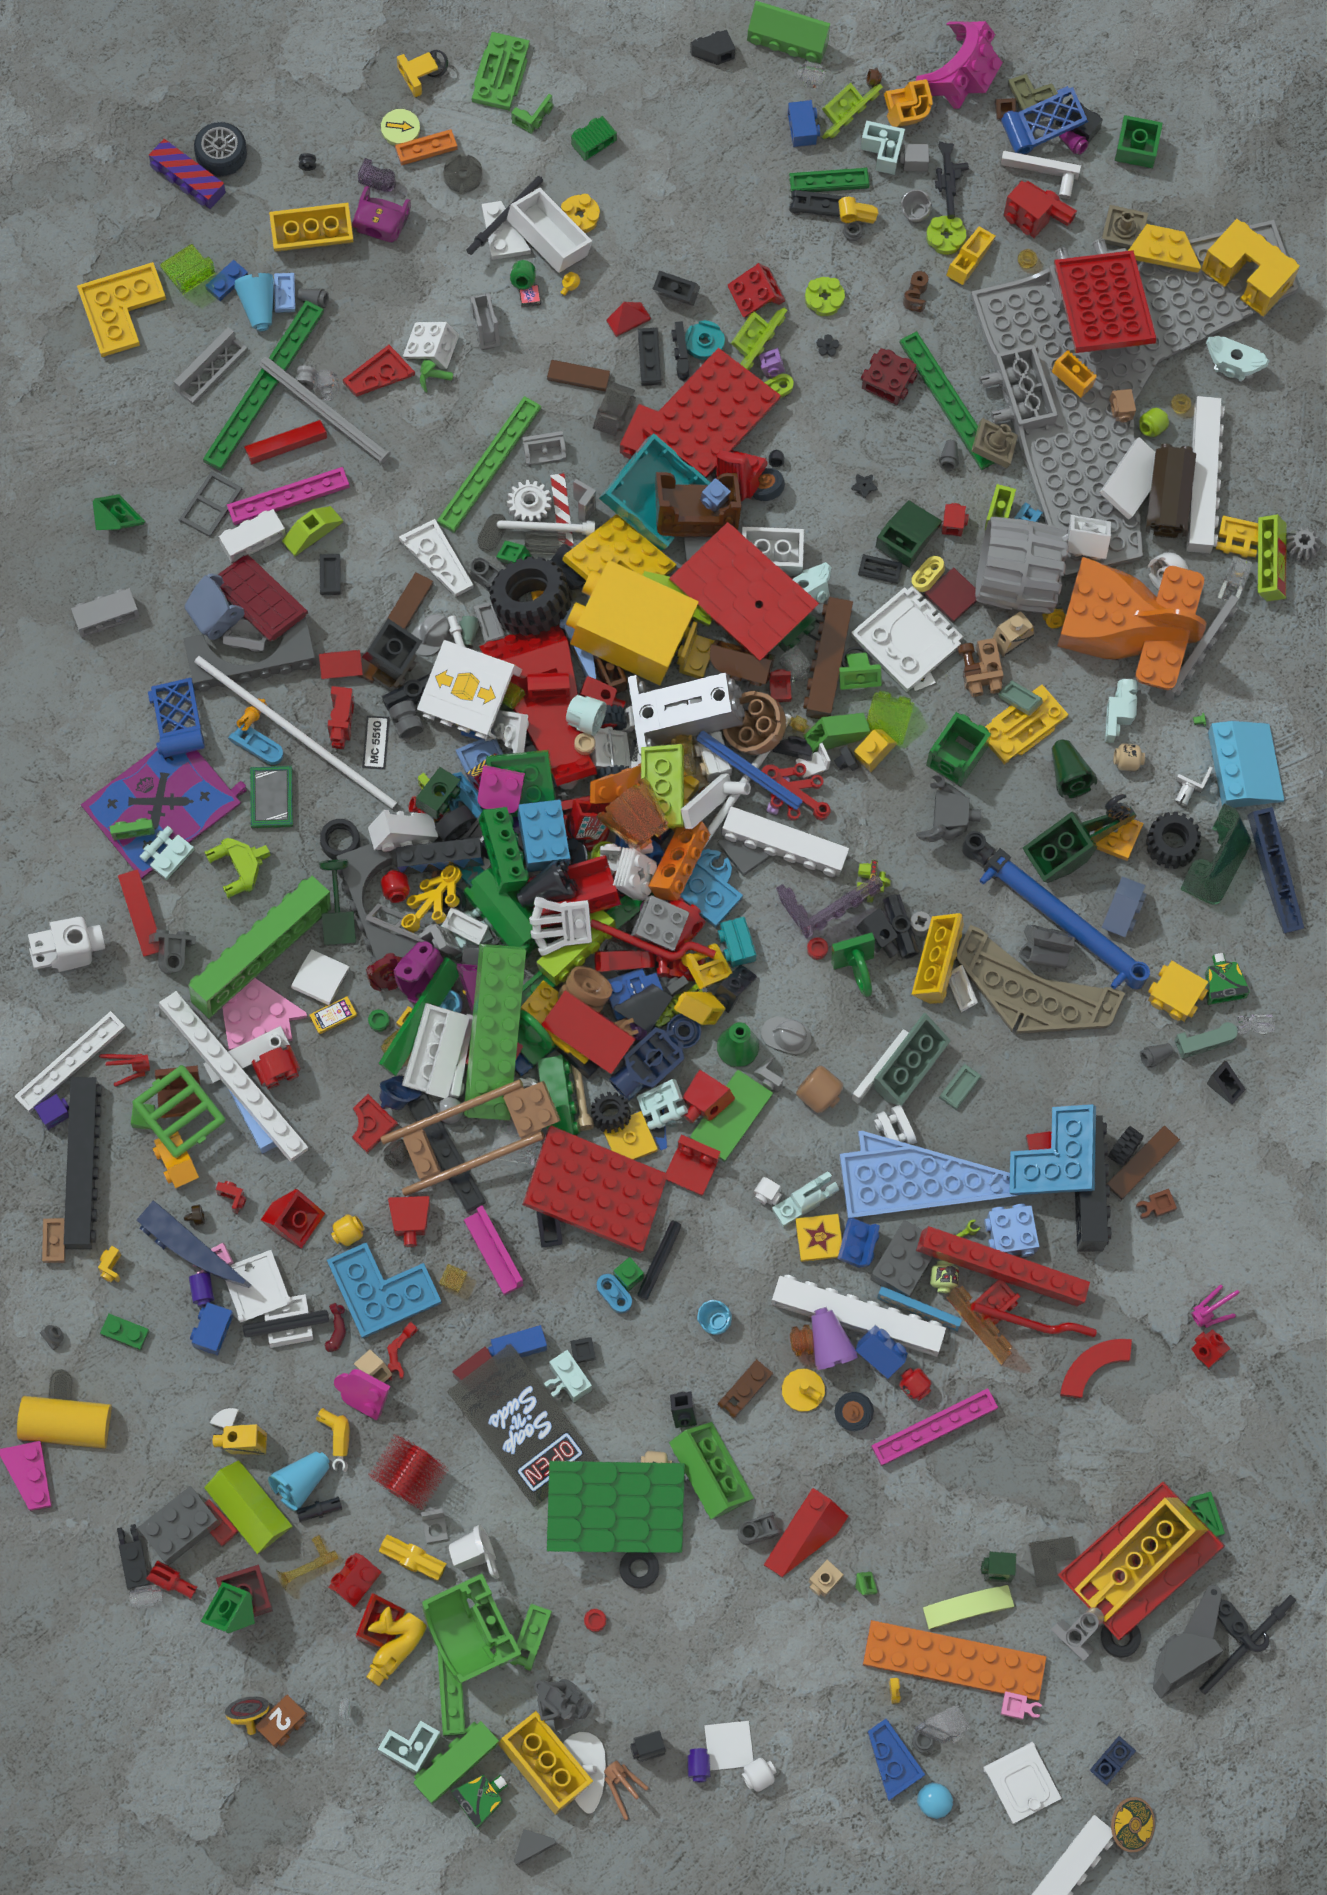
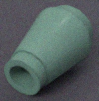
M462 616L459 625L462 628L461 635L465 647H473L480 625L478 618Z

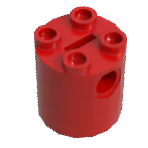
M681 897L677 901L671 900L669 902L689 912L675 950L671 951L649 941V943L670 952H676L682 944L691 942L706 923L699 915L701 910L694 904L689 906Z

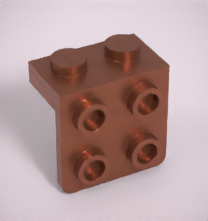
M198 1065L186 1066V1069L201 1086ZM176 1068L155 1070V1079L159 1078L161 1080ZM182 1076L158 1092V1108L189 1086ZM192 1093L160 1118L184 1116L199 1105L201 1100L195 1093Z

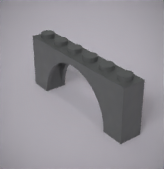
M306 617L285 632L280 646L271 656L261 662L250 665L232 664L219 658L209 648L204 634L183 638L195 691H207L215 686L226 687V685L194 662L198 656L202 657L234 682L241 683L249 682L251 679L258 677L268 678L273 674H288L292 670H307L312 668V666H316Z
M369 844L336 856L337 859H347L349 862V866L346 869L337 870L338 876L342 875L345 882L342 883L345 894H350L352 900L349 901L351 910L354 913L357 912L359 917L356 920L360 932L364 931L366 938L363 939L367 951L371 950L373 953V957H370L372 964L382 959L388 953H394L396 956L403 958L419 941L382 930L373 922L366 920L367 914L363 907L364 893L371 879L382 869L392 865L389 851L374 850L373 844Z

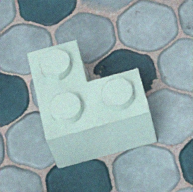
M866 121L861 150L878 153L875 171L895 175L905 129Z
M422 1721L419 1722L409 1740L389 1729L378 1751L417 1774L422 1769L441 1734L438 1730Z

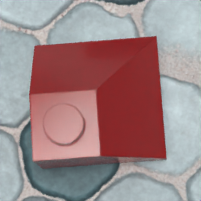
M295 1189L272 1202L260 1221L273 1232L302 1249L325 1215V1212L302 1192Z

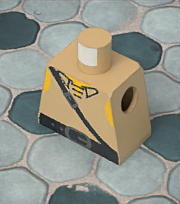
M1021 611L999 625L993 638H996L999 653L1004 657L1034 637V627Z

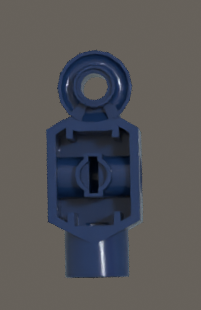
M678 1014L669 1021L666 1031L655 1027L622 1058L624 1066L609 1079L611 1085L628 1102L643 1088L653 1089L684 1060L682 1048H690L698 1042L702 1032L700 1023L683 1014ZM679 1027H687L689 1035L687 1037L680 1036L678 1033Z

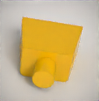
M874 729L855 749V758L872 772L898 743L884 730Z

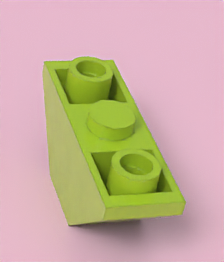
M331 506L312 509L295 522L282 540V543L295 557L342 524L343 520Z

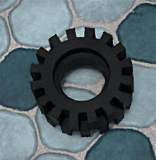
M607 1092V1096H604L603 1093L600 1094L601 1099L596 1097L594 1099L595 1103L592 1102L591 1114L596 1128H600L602 1132L607 1129V1133H611L613 1129L615 1133L619 1132V1127L623 1130L625 1128L624 1124L628 1125L629 1119L631 1120L628 1100L624 1099L622 1094L618 1096L617 1092H614L613 1095H611V1092ZM611 1108L619 1110L614 1116L603 1115L604 1111Z
M1129 1126L1113 1146L1108 1157L1122 1167L1137 1149L1144 1135Z

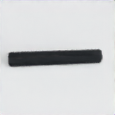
M674 1220L670 1222L640 1286L637 1296L643 1300H648L681 1229L679 1222Z
M327 1310L246 1324L243 1326V1333L247 1338L329 1322V1314Z

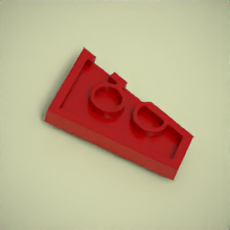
M387 345L345 377L343 384L358 397L415 376V371L390 345Z

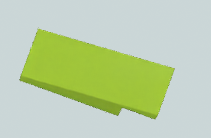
M239 1460L220 1469L204 1487L257 1555L293 1527Z

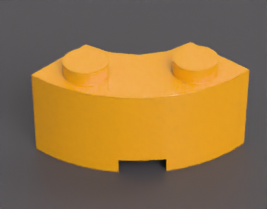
M178 1131L169 1137L176 1147L183 1143ZM159 1138L154 1140L156 1147L152 1149L157 1160L162 1158L167 1169L163 1173L168 1184L173 1182L174 1187L177 1188L199 1178L187 1151L178 1158H175Z

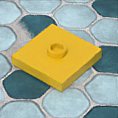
M641 1111L631 1115L629 1124H624L625 1128L623 1130L619 1127V1132L616 1133L614 1129L611 1130V1133H607V1129L603 1132L611 1151L633 1160L658 1151Z

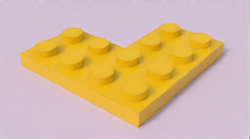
M153 262L77 285L101 357L140 346L128 311L166 300Z
M617 514L563 557V561L585 580H587L591 570L602 574L608 560L643 575L644 571L667 576L675 570L677 565Z

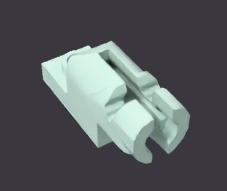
M1119 680L1115 697H1109L1106 713L1105 743H1114L1115 737L1119 736L1120 725H1131L1137 715L1136 694L1138 682L1136 680Z
M828 1171L791 1193L789 1198L772 1207V1211L782 1227L820 1206V1202L839 1191L836 1182L827 1186L825 1191L820 1190L822 1186L831 1181L830 1177L832 1175Z

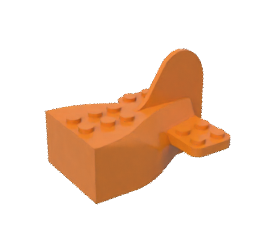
M1082 557L1057 646L1104 659H1123L1141 654L1135 676L1136 680L1141 684L1163 690H1172L1177 683L1187 643L1199 642L1206 629V621L1196 615L1204 585V577L1199 572L1177 566H1168L1163 573L1156 597L1134 576Z

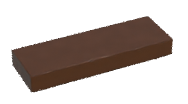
M551 360L547 380L606 392L610 371Z

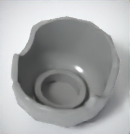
M920 189L907 192L901 200L903 214L911 222L925 220L932 211V204L928 194Z

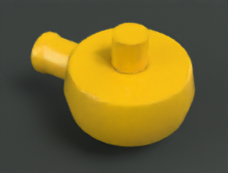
M569 272L564 276L562 280L564 288L560 291L564 296H566L568 291H573L579 286L580 277L577 273Z

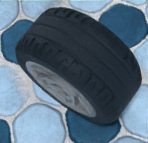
M214 122L203 127L196 135L194 141L196 161L211 174L219 177L227 176L238 171L245 163L247 157L245 137L234 125L225 122Z

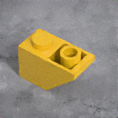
M684 992L679 996L678 1002L674 1006L677 1012L702 1025H715L726 1009L711 992Z

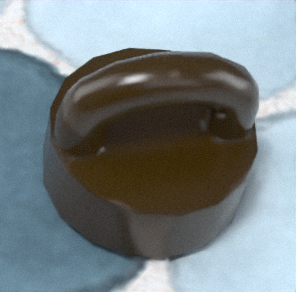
M200 1204L193 1205L191 1207L192 1213L185 1215L184 1220H194L196 1227L205 1224L202 1206Z

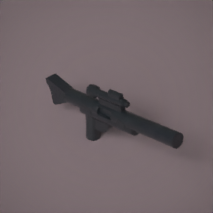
M939 141L938 147L943 155L944 174H942V168L936 169L938 181H935V188L939 192L945 189L947 218L954 219V196L957 195L956 180L960 179L961 171L969 170V165L967 162L960 164L951 162L954 144Z

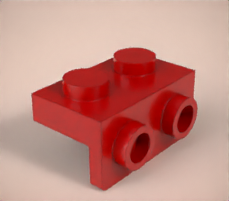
M997 1280L974 1302L1001 1311L1007 1309L1010 1312L1019 1304L1016 1300L1021 1296L1018 1293L1015 1294L1004 1281ZM972 1311L984 1326L990 1324L994 1326L1001 1320Z
M354 1553V1555L347 1558L345 1566L340 1573L333 1576L328 1588L336 1592L352 1607H355L382 1572L363 1555Z

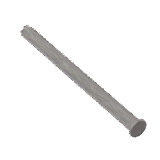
M264 357L259 364L261 368L379 460L380 465L389 458L390 451L380 447L271 359Z

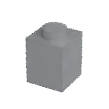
M905 144L904 152H900V164H903L904 171L927 172L929 163L928 144Z

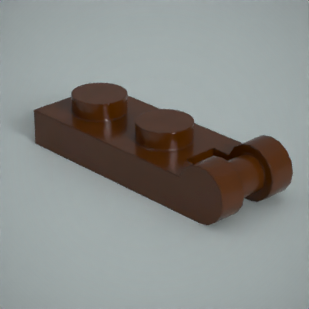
M756 1359L717 1405L721 1409H726L729 1412V1416L735 1419L771 1378L773 1372ZM732 1398L739 1402L736 1406L730 1402Z

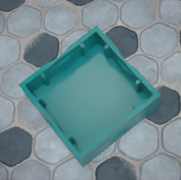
M653 433L643 442L599 499L662 551L669 546L676 536H662L657 532L656 472L673 474L676 484L709 485L711 482L694 467L686 464L672 448Z

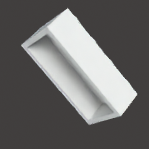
M541 188L511 204L506 220L558 273L588 256L592 240Z

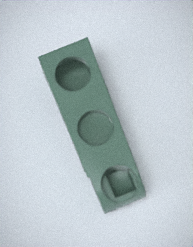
M1226 1022L1218 1029L1188 1038L1185 1032L1177 1034L1174 1041L1181 1059L1231 1044L1235 1040L1238 1030L1233 1023Z

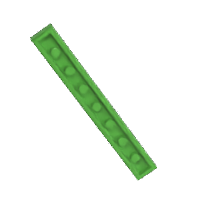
M525 396L522 398L438 518L437 523L453 533L456 532L541 410V405Z

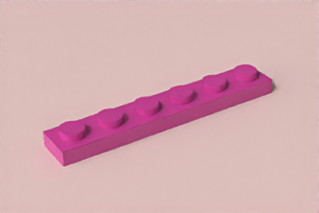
M343 467L227 504V508L233 524L237 525L245 520H252L258 517L263 511L274 509L277 512L350 488Z
M987 1388L873 1444L871 1448L880 1465L883 1466L997 1410L998 1406Z

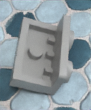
M241 618L236 625L226 631L223 637V644L229 645L232 648H249V650L254 652L264 651L268 640L245 618Z

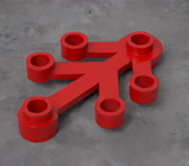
M798 763L795 767L779 769L777 766L769 764L762 768L761 771L768 775L769 771H772L775 774L774 777H771L772 779L801 798L803 803L812 808L816 819L825 820L828 818L831 812L830 806L825 802H817L800 790L821 788L824 780L820 775H814L812 779L788 782L783 777L793 775L802 777L806 773V766ZM796 768H802L803 772H797ZM818 779L820 784L816 785L813 780ZM770 793L771 807L779 809L783 801ZM778 799L780 804H775L773 800ZM787 805L788 818L792 821L797 820L801 814L800 809L795 810ZM819 807H824L826 812H821ZM790 812H797V816H792Z

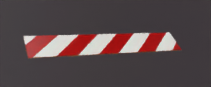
M565 474L550 475L556 523L571 524ZM558 531L559 547L562 544L574 546L572 532Z

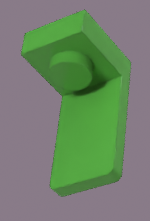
M547 95L533 116L526 110H520L515 107L511 112L512 123L532 134L535 128L538 129L541 126L543 117L552 111L554 106L552 95Z

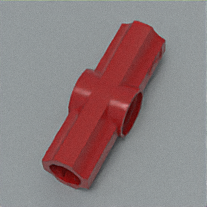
M1029 181L1025 182L1053 202L1051 217L1066 226L1072 223L1077 210L1060 201L1059 196L1051 190L1044 191Z

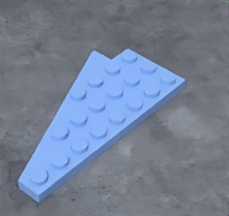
M858 1131L860 1151L839 1154L847 1218L1018 1196L1009 1193V1172L865 1131Z

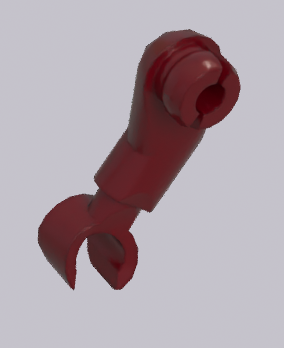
M337 1303L330 1304L329 1306L334 1315L333 1324L335 1330L330 1340L325 1342L327 1352L338 1351L346 1336L344 1318L341 1317V1314L345 1312V1308L343 1305H337Z

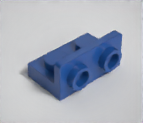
M848 1218L837 1259L858 1268L869 1266L874 1258L873 1251L875 1243L879 1239L878 1231L880 1225H869L857 1219Z

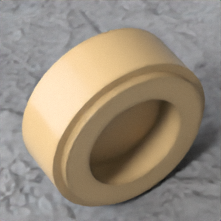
M587 733L579 734L575 738V750L582 755L592 753L595 749L594 737Z

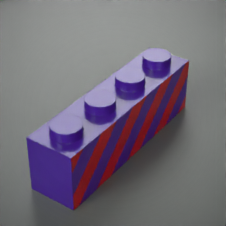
M163 139L149 154L151 168L156 172L160 171L164 174L166 179L172 184L176 183L180 186V189L185 194H191L195 197V200L201 206L205 205L211 209L226 193L225 185L221 180L166 139Z

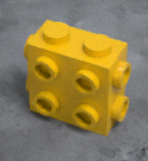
M1171 960L1168 966L1164 964L1158 976L1161 977L1159 982H1153L1148 990V993L1151 994L1148 1001L1151 1002L1154 1008L1158 1010L1163 1009L1168 1012L1173 1019L1185 1022L1187 1017L1192 1018L1198 1009L1195 1006L1198 999L1202 1001L1206 996L1208 981Z

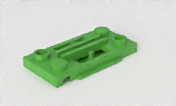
M496 32L491 33L474 82L475 89L472 95V102L510 111L514 96L518 95L528 62L526 55L530 40Z

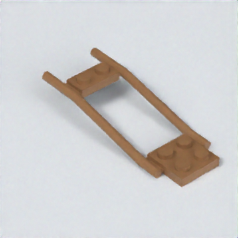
M519 1079L381 1136V1141L385 1145L401 1137L404 1138V1143L417 1175L421 1179L417 1183L402 1188L403 1195L408 1196L545 1139L541 1129L561 1120L544 1081L524 1089L523 1083ZM504 1095L503 1098L521 1140L440 1172L441 1169L423 1128Z

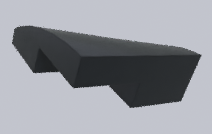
M652 983L645 987L643 991L631 995L629 999L621 1004H616L613 1009L628 1019L633 1018L635 1024L650 1032L673 997Z

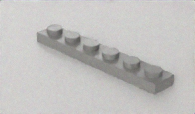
M1231 595L1181 668L1175 687L1172 690H1167L1165 697L1172 701L1175 695H1181L1185 688L1184 682L1186 679L1190 681L1196 672L1194 669L1196 664H1202L1207 656L1205 654L1207 648H1213L1217 641L1216 635L1218 632L1223 633L1228 623L1226 620L1228 617L1233 618L1239 608L1236 606L1239 598Z

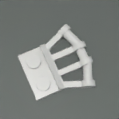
M541 897L535 898L534 911L529 919L533 928L531 930V937L535 939L540 955H547L566 945L592 942L588 900L569 903L565 901L560 904L547 901ZM543 908L561 912V914L541 916ZM562 922V927L541 929L542 924ZM563 936L550 944H546L544 940L547 937Z

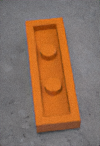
M452 129L395 145L401 166L458 150Z

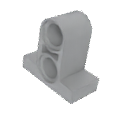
M1089 1608L1072 1626H1069L1061 1619L1051 1630L1085 1661L1094 1651L1086 1641L1102 1625L1104 1615L1098 1608ZM1087 1616H1093L1096 1619V1624H1091ZM1073 1631H1078L1081 1634V1640L1074 1637Z

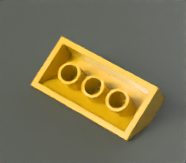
M962 914L932 916L911 993V995L929 1004L943 1003L946 997L959 941L962 937L964 926Z
M537 1711L502 1737L498 1744L555 1815L570 1804L593 1782L547 1723L541 1721Z

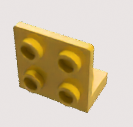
M693 621L692 627H687L685 632L684 645H681L679 648L677 664L680 665L679 673L702 679L710 662V647L714 640L697 635L698 623Z

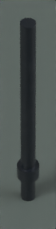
M537 176L512 203L533 192L543 182L542 177ZM511 204L483 233L480 232L474 238V242L466 249L468 254L472 255L479 247H483L488 242V238L507 219Z
M1289 1595L1279 1606H1275L1270 1611L1271 1615L1250 1635L1254 1643L1263 1636V1632H1267L1277 1621H1281L1286 1616L1285 1612L1296 1602L1292 1595ZM1244 1644L1199 1688L1201 1693L1206 1695L1246 1654L1249 1649Z

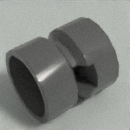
M403 701L389 709L392 722L396 724L395 729L400 739L414 737L424 729L420 717L416 716L417 709L413 701Z

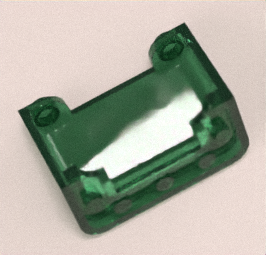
M1225 803L1212 827L1218 833L1217 843L1221 844L1212 863L1205 859L1195 860L1180 889L1212 905L1222 901L1252 842L1251 836L1237 810Z

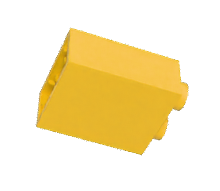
M608 560L602 574L591 570L585 582L582 593L590 596L587 605L584 606L576 602L570 612L566 625L575 629L570 644L657 685H661L699 601Z

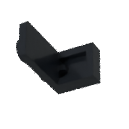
M739 965L720 984L714 996L726 1008L725 1011L727 1013L734 1008L739 996L756 980L757 975L743 965Z

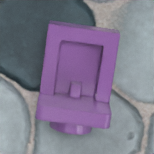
M778 348L759 355L762 364L761 369L766 378L775 377L785 372Z

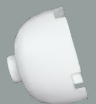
M1170 552L1163 553L1152 559L1148 564V568L1151 570L1149 574L1150 580L1158 590L1163 573L1168 566L1188 569L1185 560L1179 555Z

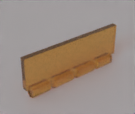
M963 1286L960 1288L954 1287L947 1296L948 1301L1002 1365L1012 1354L1010 1351L1012 1345L1003 1335L998 1337L997 1334L1000 1331L989 1318L984 1320V1314L971 1310L972 1303H970L972 1297Z

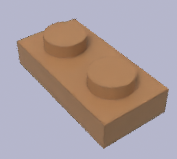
M65 1218L43 1219V1263L65 1262V1246L63 1244Z

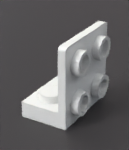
M416 322L403 357L405 359H431L440 369H447L459 334L447 322Z

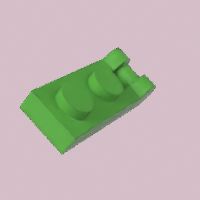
M530 1604L516 1643L520 1652L525 1650L530 1653L528 1658L520 1656V1658L510 1662V1664L514 1666L518 1664L524 1666L526 1670H532L552 1611Z

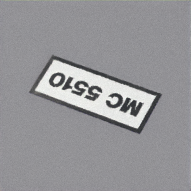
M367 716L362 768L385 769L389 717Z

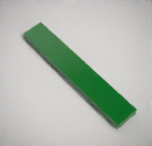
M444 958L378 1063L391 1075L397 1076L412 1052L425 1004L440 1007L459 977L457 965L451 959Z

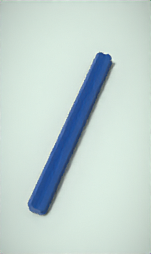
M705 731L699 733L696 740L793 809L797 810L803 802L801 798Z

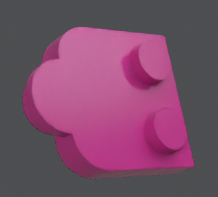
M484 765L478 792L479 805L484 809L507 807L508 813L515 812L520 805L525 773Z
M354 1369L349 1374L342 1373L334 1379V1385L341 1392V1397L346 1404L378 1420L391 1386L359 1369Z

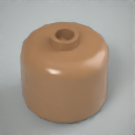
M817 1066L799 1086L796 1095L813 1111L822 1113L829 1106L833 1108L839 1102L840 1098L838 1096L843 1090V1083L824 1066Z

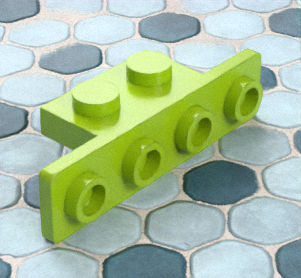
M852 83L846 85L822 108L833 125L821 137L823 139L828 137L834 138L840 132L839 128L842 125H848L854 119L852 116L856 112L859 114L867 107L865 103L869 100L873 101L880 95L878 91L883 86L879 84L873 87L862 97Z
M785 307L776 311L769 323L756 312L751 313L730 343L745 356L740 364L747 370H750L754 365V358L763 352L765 342H768L774 336L776 326H780L786 317L784 315L787 312Z

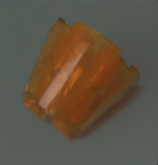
M646 777L638 781L639 787L633 785L605 808L606 813L603 811L596 815L597 819L633 848H639L640 850L653 842L650 839L654 835L659 837L669 829L667 827L669 822L651 783Z

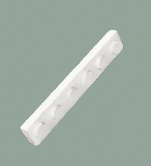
M110 1011L14 1096L15 1099L31 1113L35 1106L42 1103L126 1028L125 1025Z

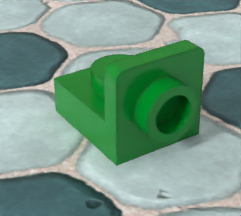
M506 540L496 556L499 562L513 564L517 562V559L522 558V560H525L527 557H532L525 545Z

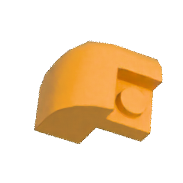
M927 79L912 81L905 88L889 90L884 93L889 111L887 118L893 127L909 126L921 122L929 114L933 105Z

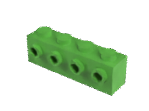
M482 1721L478 1724L473 1722L465 1730L467 1734L463 1738L459 1739L457 1737L448 1745L450 1749L444 1755L439 1753L431 1761L433 1765L427 1770L423 1768L414 1776L416 1779L413 1782L414 1786L431 1805L499 1744V1740Z

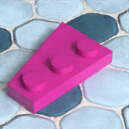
M41 1441L0 1449V1457L28 1509L33 1511L52 1507Z

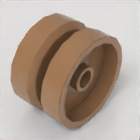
M579 966L571 970L557 996L559 1000L563 992L567 990L600 1013L613 990L609 981L601 973L592 968Z

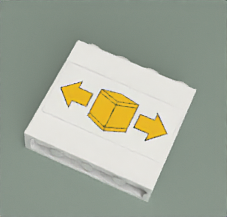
M444 640L417 710L423 712V717L434 721L436 717L441 719L440 723L452 727L455 724L458 725V730L469 733L472 730L476 732L475 736L487 740L488 737L495 739L496 736L490 732L512 675L520 677L522 669L514 664Z

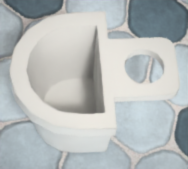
M482 1525L475 1526L471 1533L449 1544L451 1559L456 1568L465 1570L487 1562L490 1575L495 1579L499 1578L494 1561L497 1559L488 1534Z

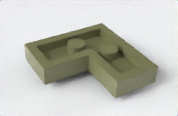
M1027 74L1008 80V85L1021 111L1057 94L1052 83L1034 89Z

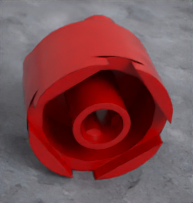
M286 1045V1050H283L282 1047L270 1050L260 1055V1061L257 1063L255 1059L251 1062L261 1086H266L270 1090L279 1086V1081L287 1079V1081H291L299 1077L298 1072L301 1068L291 1045Z

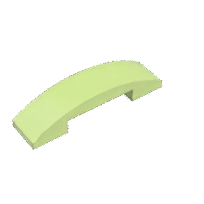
M1005 1585L944 1600L923 1607L928 1629H933L989 1612L994 1613L1013 1608L1014 1604L1009 1586Z

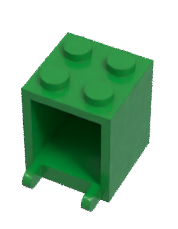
M956 712L930 749L926 766L962 787L987 750L991 733L986 727L973 723L968 716L960 715ZM958 736L975 745L974 750L971 751L956 742Z

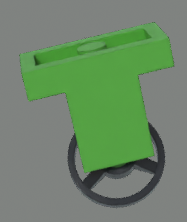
M861 647L847 649L842 658L843 667L839 668L840 689L882 686L881 665H870V655ZM853 650H858V651L863 652V653L847 654V653H849L850 651H853ZM844 658L847 659L849 667H846L844 663Z

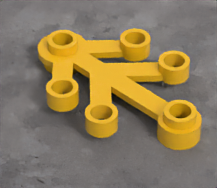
M449 865L443 869L441 876L425 879L420 883V888L424 893L411 895L406 903L411 909H417L421 902H426L415 915L412 913L407 914L402 919L401 925L405 930L412 933L417 932L420 928V920L433 905L432 919L437 924H441L446 920V914L442 911L443 892L447 889L445 902L450 908L456 907L460 902L456 896V883L460 880L462 872L458 867Z

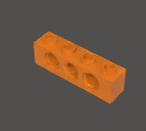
M703 821L699 822L693 829H685V826L677 827L648 885L656 898L677 901L684 891V887L711 835Z

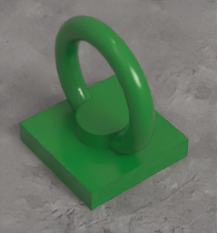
M873 933L832 944L831 963L833 969L852 966L858 988L866 998L872 995L871 979L865 961L874 958L875 938Z
M520 1010L517 1041L523 1045L520 1054L535 1067L538 1064L537 1060L544 1059L557 1045L553 1043L551 1036L538 1020L527 1011Z

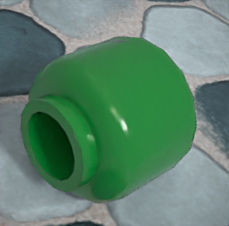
M520 260L514 263L510 273L511 284L519 290L531 288L536 279L537 271L535 266L527 260Z

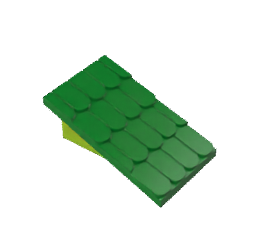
M549 1461L547 1551L682 1553L685 1463Z

